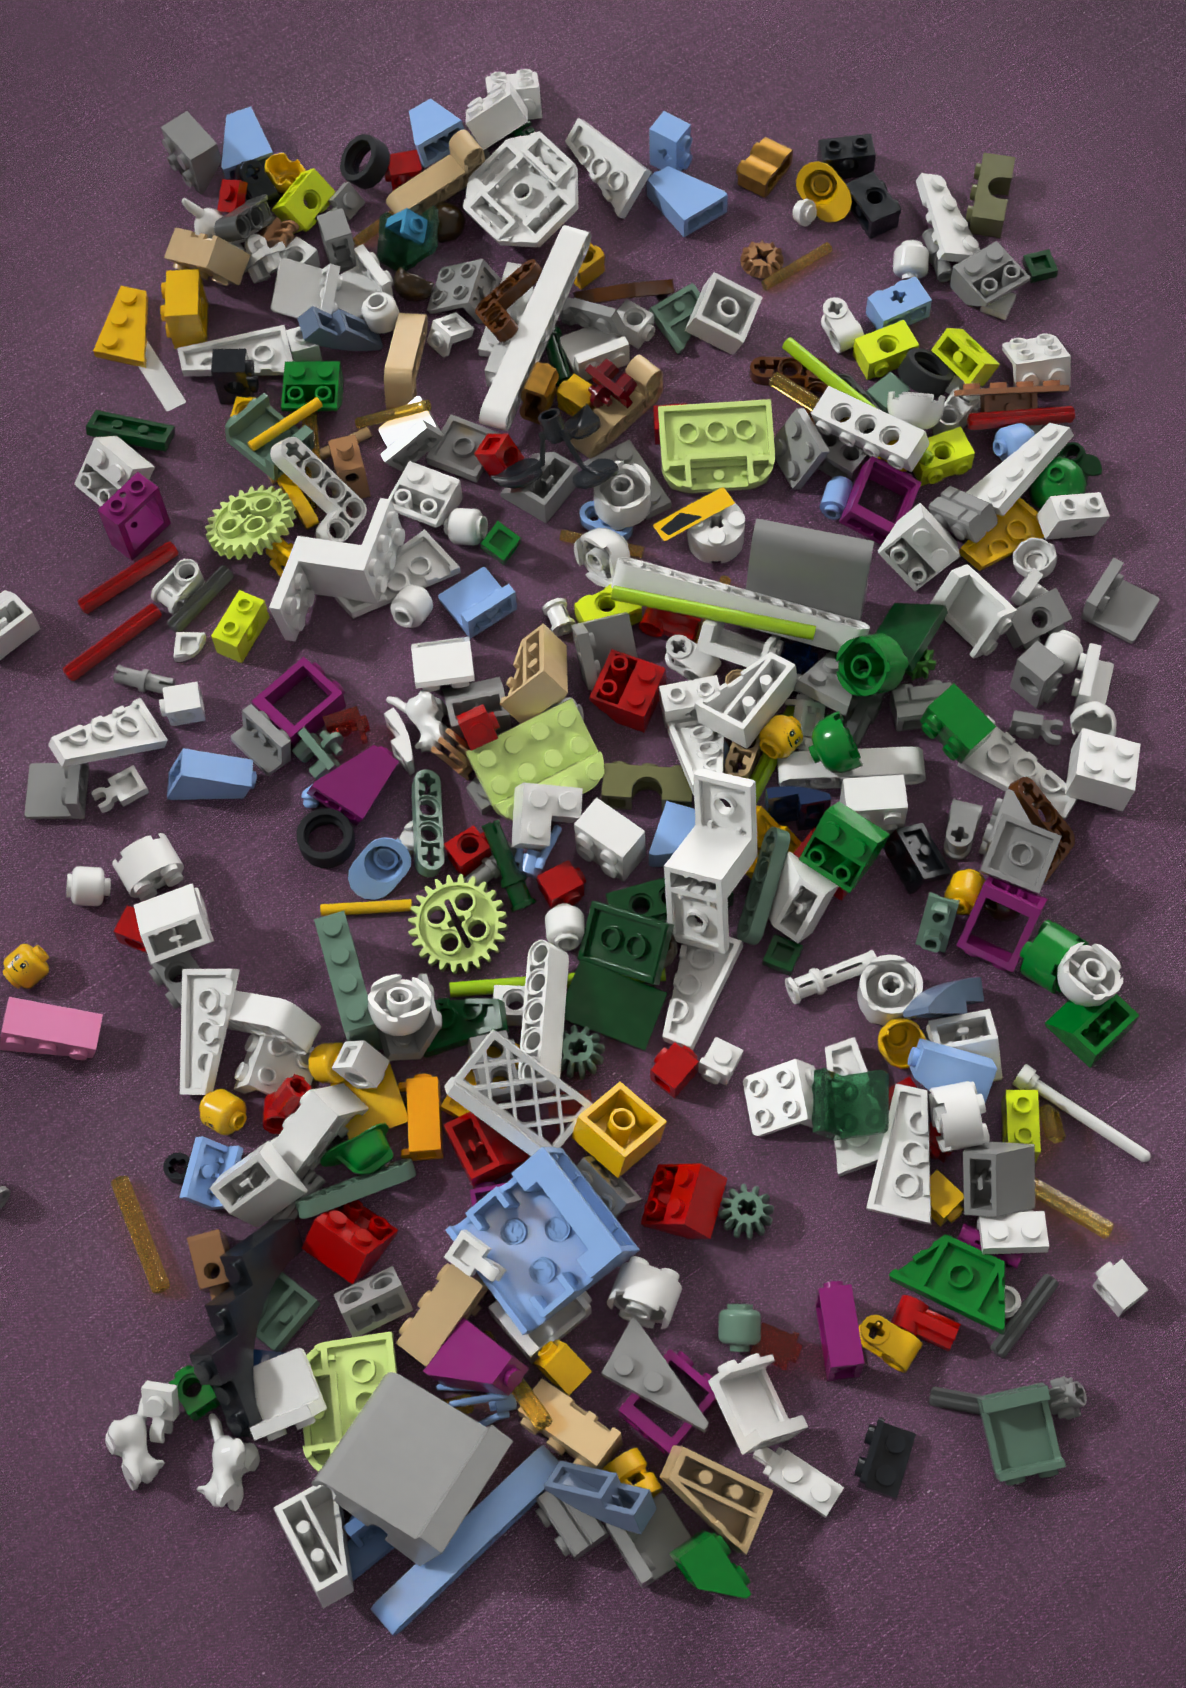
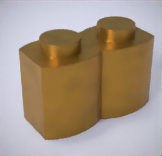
M767 137L763 138L759 143L756 142L751 149L750 156L746 160H742L737 167V185L766 198L774 189L778 180L784 176L791 166L793 150Z
M536 362L521 392L522 404L519 410L521 417L539 425L538 416L551 408L557 394L555 385L559 375L556 368L552 365Z

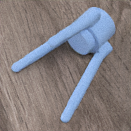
M555 825L551 831L550 846L542 849L541 852L527 849L525 854L522 848H516L514 859L519 864L518 869L520 873L523 872L526 876L536 879L542 873L545 862L562 831L559 825Z
M442 1384L436 1386L438 1391H473L446 1387ZM514 1390L509 1396L487 1393V1395L449 1402V1405L452 1407L488 1402L490 1412L497 1410V1413L478 1421L484 1426L501 1419L510 1418L509 1411L517 1409Z

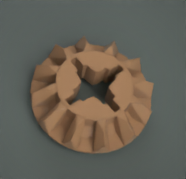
M763 239L760 243L751 241L749 247L743 248L740 257L743 270L755 278H769L776 275L781 270L784 262L781 248L775 247L774 242L770 244L765 243ZM758 254H761L763 257L767 256V263L762 259L757 260Z

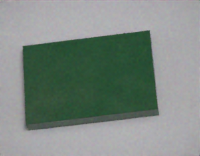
M894 603L875 634L883 633L893 638L907 657L908 668L905 671L913 672L948 614L946 605Z
M592 901L577 960L580 961L581 959L604 969L653 985H659L674 924L602 902Z
M580 959L566 995L564 1021L582 1028L587 1026L592 1032L645 1052L667 992Z

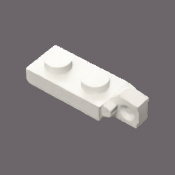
M766 1447L753 1453V1458L766 1466L763 1474L769 1477L770 1482L825 1518L844 1489L843 1486L781 1447H778L776 1452Z

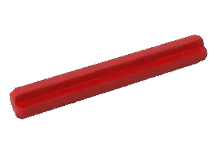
M1072 406L970 413L967 417V426L970 430L1003 428L1016 423H1023L1027 426L1047 425L1049 423H1072L1075 419V410Z
M171 541L163 544L78 599L79 607L85 614L95 610L178 556L177 548Z
M153 603L149 604L63 667L66 677L70 681H75L162 616L159 608Z

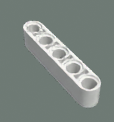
M912 746L858 749L861 756L859 760L863 763V766L844 773H833L827 770L821 762L815 764L810 751H796L788 758H777L779 786L811 789L842 788L844 778L904 774L905 785L919 784L926 779L923 749Z
M538 940L530 947L527 958L520 1049L560 1078L569 956L567 952L545 940ZM519 1062L518 1078L531 1077L530 1066L525 1062ZM535 1070V1076H542ZM550 1080L536 1082L537 1090L543 1093H549L555 1089V1084Z

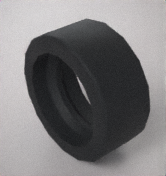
M361 134L356 136L349 142L342 154L340 162L342 176L346 181L359 188L369 189L374 187L382 180L389 167V149L383 142L371 135ZM369 151H371V156L368 164L359 173V167L362 162V159Z
M921 348L910 349L898 368L899 376L905 384L918 393L934 394V398L944 394L954 377L953 371L937 355Z
M321 808L308 813L300 821L297 828V843L303 858L311 865L319 868H334L343 864L352 855L355 848V834L348 817L342 812L331 808ZM326 824L336 825L341 828L343 842L336 849L330 852H317L310 847L309 835L315 828Z

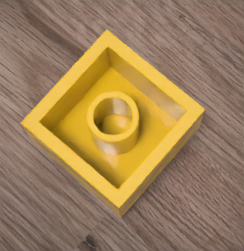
M199 269L166 271V282L161 283V292L163 299H165V305H161L160 313L162 322H166L167 338L172 339L175 349L207 342L208 299Z
M619 1082L577 1117L571 1138L619 1178L660 1143L667 1121L623 1083Z

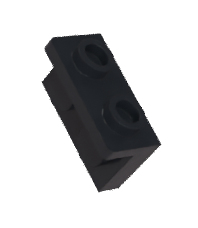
M923 823L895 829L883 847L909 894L916 893L923 884L946 879L952 873Z
M879 1417L876 1426L869 1424L864 1444L870 1445L866 1458L859 1456L854 1476L860 1478L857 1487L896 1500L916 1434L884 1423L885 1419Z

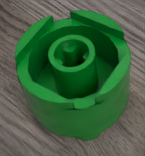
M883 633L849 639L841 646L836 657V662L839 661V671L836 673L840 684L847 692L856 696H871L895 689L903 679L905 670L908 668V659L900 645L893 638Z
M1047 919L1039 928L1038 936L1033 942H1026L1021 949L1020 957L1024 960L1020 967V972L1023 976L1052 994H1056V991L1060 993L1062 991L1058 984L1057 973L1061 960L1066 952L1077 943L1085 942L1083 945L1089 944L1086 940L1058 923Z

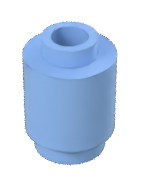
M835 476L827 483L820 503V510L827 518L832 520L841 518L853 488V483L850 479L844 476Z

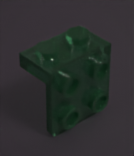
M432 206L420 214V216L428 220L425 240L420 245L387 229V218L392 216V214L388 212L382 214L379 221L377 248L379 262L395 271L399 267L408 271L428 256H431L438 246L439 209Z
M826 1068L814 1070V1082L812 1084L813 1114L811 1118L814 1133L836 1141L887 1132L889 1128V1074L886 1071L875 1070L841 1076Z

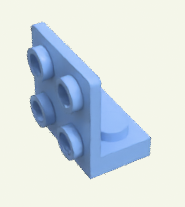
M486 567L478 569L438 595L439 601L470 639L517 609L516 592L509 584L502 588Z

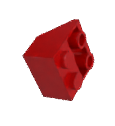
M611 649L589 696V700L616 723L645 733L659 702V686L666 685V668Z
M471 1112L444 1124L446 1135L473 1189H476V1186L480 1183L492 1182L516 1170L530 1158L526 1152Z
M702 1163L658 1164L640 1224L688 1239H711L728 1178Z
M355 1200L326 1211L315 1218L301 1249L351 1284H355L372 1269L399 1230L389 1224L385 1218L376 1215L363 1206L360 1201Z

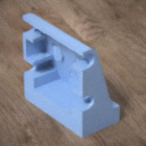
M540 1148L511 1173L513 1175L511 1180L500 1187L492 1189L465 1213L467 1217L463 1221L446 1229V1232L453 1241H455L461 1230H467L491 1248L487 1258L500 1264L506 1269V1272L500 1281L495 1280L494 1282L488 1280L479 1271H477V1274L522 1335L529 1334L604 1276L616 1267H621L631 1256L640 1251L563 1148Z

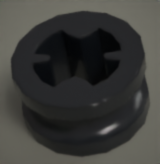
M180 1152L173 1153L165 1159L163 1171L172 1183L183 1184L190 1160L186 1154ZM178 1162L180 1165L187 1164V1166H183L185 1171L182 1174L178 1172L171 1174V1171H174L173 1165Z

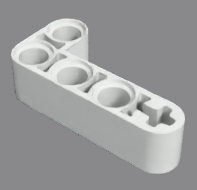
M287 437L273 445L270 455L274 464L327 514L316 529V538L336 542H344L348 539L366 515L367 508L363 500L298 438ZM305 466L311 470L312 478L306 475ZM326 486L332 490V498L326 494ZM346 506L351 508L353 512L352 518L347 514ZM330 526L335 529L336 538L331 536L329 532Z
M235 990L227 1029L272 1037L293 1052L307 1055L321 1029V1025L298 1006L285 999Z

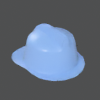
M384 837L372 841L354 860L349 869L348 881L351 889L364 899L376 900L385 897L409 871L411 867L409 850L398 838L395 840Z

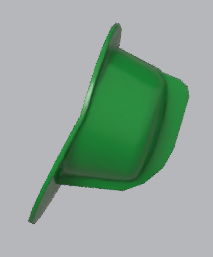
M386 1123L377 1124L360 1135L333 1147L321 1157L320 1164L324 1167L344 1164L353 1173L360 1175L376 1172L394 1157L385 1137L389 1126Z

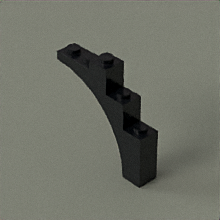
M294 1219L271 1220L220 1256L225 1269V1275L231 1286L204 1305L216 1335L189 1355L194 1367V1373L199 1379L200 1384L213 1385L215 1396L221 1405L227 1426L233 1437H253L250 1427L261 1422L253 1381V1353L256 1333L265 1301L276 1279L287 1264L303 1250L301 1249L303 1242Z

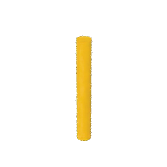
M314 398L247 442L249 448L255 452L322 408L323 405L319 398Z
M412 899L321 904L320 911L321 916L344 911L345 915L412 911L410 909Z

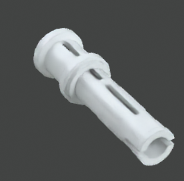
M870 950L867 953L822 970L812 968L809 969V973L794 979L788 977L785 979L788 995L794 1004H798L801 999L816 993L822 995L827 991V987L861 975L864 969L877 956L873 950Z

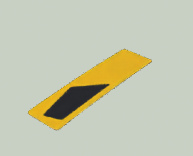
M722 487L660 520L653 527L663 541H667L699 522L730 507L735 502L725 488Z

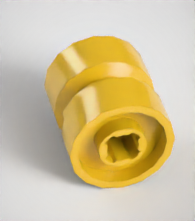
M638 1447L616 1457L602 1469L617 1473L620 1482L623 1484L649 1489L653 1498L663 1490L654 1473L646 1472L647 1462ZM634 1479L637 1481L635 1485L631 1483Z

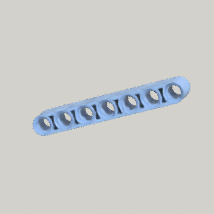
M544 1445L535 1450L463 1519L442 1554L421 1566L415 1564L374 1603L371 1611L393 1636L408 1626L537 1502L536 1499L546 1492L544 1484L559 1461Z

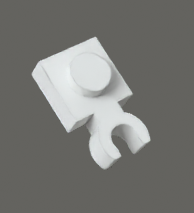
M132 765L108 778L107 780L110 784L108 788H96L91 794L95 801L102 797L106 798L103 803L98 805L101 812L104 813L111 810L117 801H120L124 807L148 794L149 791L136 768Z

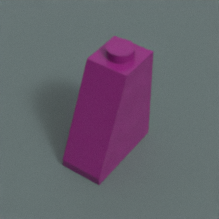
M373 745L315 781L307 791V794L328 808L342 812L348 817L350 822L357 826L365 817L399 761L394 758L393 753L388 749Z
M463 1317L423 1372L446 1387L509 1396L515 1387L521 1383L523 1376L529 1368L481 1329Z

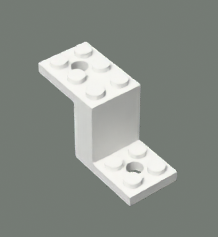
M379 499L362 545L297 536L269 606L285 640L296 642L299 631H302L305 626V616L308 608L314 603L315 594L331 597L339 596L346 599L378 604L381 594L386 591L389 572L395 567L398 548L403 545L405 540V530L402 529L398 513L395 511L391 499Z
M698 768L693 774L696 825L664 865L667 922L674 924L672 933L676 942L725 954L729 948L728 897L758 857L756 781ZM720 798L728 801L731 807H726ZM693 915L699 917L703 923L697 922Z

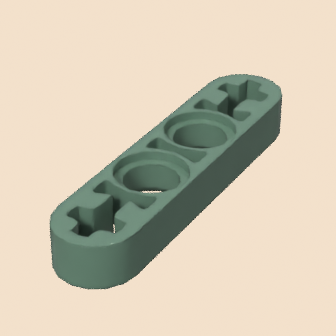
M424 769L417 772L411 786L414 865L417 872L422 876L434 877L438 875L444 864L441 781L437 773ZM422 781H427V785L430 786L428 795H424L425 784ZM421 805H429L434 809L435 814L425 815L419 807ZM424 830L434 833L436 840L427 841L422 838L420 832ZM428 851H432L430 861L434 863L433 866L428 865V861L425 860Z
M771 827L764 836L737 928L738 940L750 945L759 943L763 936L790 844L789 832L777 827Z
M407 1158L392 1162L371 1174L358 1175L299 1198L295 1201L299 1217L303 1219L316 1216L415 1177L416 1171L412 1159Z

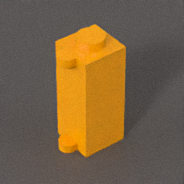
M426 1073L417 1074L414 1078L406 1079V1082L398 1084L400 1092H407L409 1148L401 1150V1158H411L412 1161L443 1159L442 1112L440 1109L441 1091L438 1076L432 1077L431 1074Z

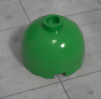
M1055 457L1028 487L1029 495L1035 507L1037 506L1041 509L1050 496L1085 494L1086 480L1083 471L1075 461L1066 457Z
M840 711L825 717L817 723L812 732L813 745L808 747L815 764L821 762L827 770L833 773H844L863 766V763L859 760L861 756L849 728H844L842 721L844 718Z

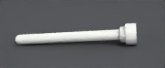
M1025 1064L1012 1083L1013 1086L1020 1090H1038L1040 1096L1139 1161L1148 1162L1151 1155L1149 1151L1040 1081V1076L1035 1074L1037 1070Z

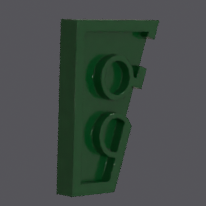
M438 998V1000H434L437 1011L442 1015V1027L423 1056L428 1058L467 1045L469 1038L489 1034L492 1029L497 1032L508 1031L505 1003L500 999L466 998L465 1000Z

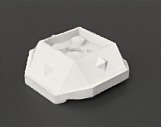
M540 131L530 133L528 136L507 139L469 176L463 209L499 245L541 247L579 209L578 168L574 162ZM528 193L526 197L521 198L524 194Z

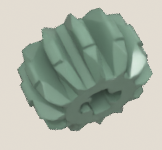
M573 1025L571 1027L572 1034L569 1035L565 1031L563 1033L561 1071L567 1069L568 1078H572L575 1072H579V1077L583 1080L586 1070L595 1075L597 1072L595 1065L603 1064L604 1058L600 1054L605 1052L604 1044L598 1043L600 1036L597 1033L589 1036L590 1030L587 1026L579 1033L577 1027ZM579 1049H583V1052H580L578 1056L573 1055V1053H577Z
M742 1184L740 1194L731 1188L728 1193L730 1199L722 1198L721 1205L725 1209L719 1212V1217L727 1220L724 1223V1229L730 1230L735 1227V1238H739L742 1231L746 1232L747 1240H752L753 1230L760 1236L764 1235V1226H771L773 1221L768 1215L774 1213V1206L766 1204L770 1196L766 1193L758 1197V1186H754L752 1192H747L746 1184ZM741 1208L747 1211L752 1209V1216H749L747 1213L741 1215Z

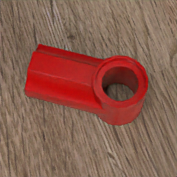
M647 607L639 628L642 632L652 637L684 635L695 642L701 625V619Z
M294 1074L292 1077L286 1078L276 1092L265 1097L263 1128L267 1132L280 1134L284 1129L282 1127L283 1122L300 1107L301 1097L311 1089V1085L306 1082L304 1077Z
M902 1295L891 1319V1323L948 1352L961 1325L929 1310V1306L923 1301L908 1295Z

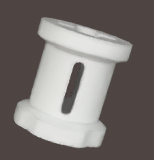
M564 598L550 600L542 607L544 615L548 616L551 622V631L556 636L570 633L572 631L571 625L576 624L575 620L570 618L566 609L568 604Z

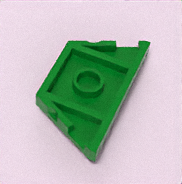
M945 1234L933 1242L930 1248L921 1250L912 1257L913 1260L901 1269L897 1270L895 1268L890 1272V1281L1002 1335L1004 1334L1005 1262L990 1254H982L981 1250Z

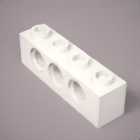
M828 386L811 412L815 427L819 432L824 435H830L831 433L839 437L840 441L847 446L853 447L856 445L862 448L870 457L874 456L877 458L879 456L887 460L888 464L898 470L904 468L912 472L929 446L926 431ZM845 417H850L846 422H839ZM867 429H874L871 433L863 434ZM892 440H898L894 445H887Z

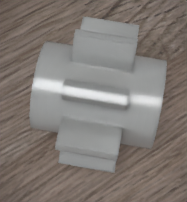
M1065 1376L1050 1380L1052 1388L1048 1389L1051 1398L1048 1400L1051 1413L1053 1415L1058 1414L1060 1419L1065 1417L1067 1420L1081 1416L1079 1408L1087 1403L1086 1392L1082 1384L1078 1381L1073 1382L1072 1377L1066 1379Z

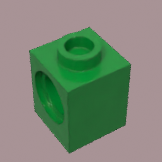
M497 521L482 541L481 549L502 565H505L521 544V537Z
M191 1365L177 1371L174 1375L175 1379L169 1382L171 1385H177L178 1399L194 1422L220 1405L212 1385H202L201 1392L197 1396L187 1397L188 1388L194 1383H200L194 1373V1367Z

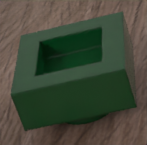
M1049 249L1023 255L1022 263L1026 273L1030 276V283L1057 277L1058 269Z
M774 934L763 958L762 965L791 976L803 950V945Z

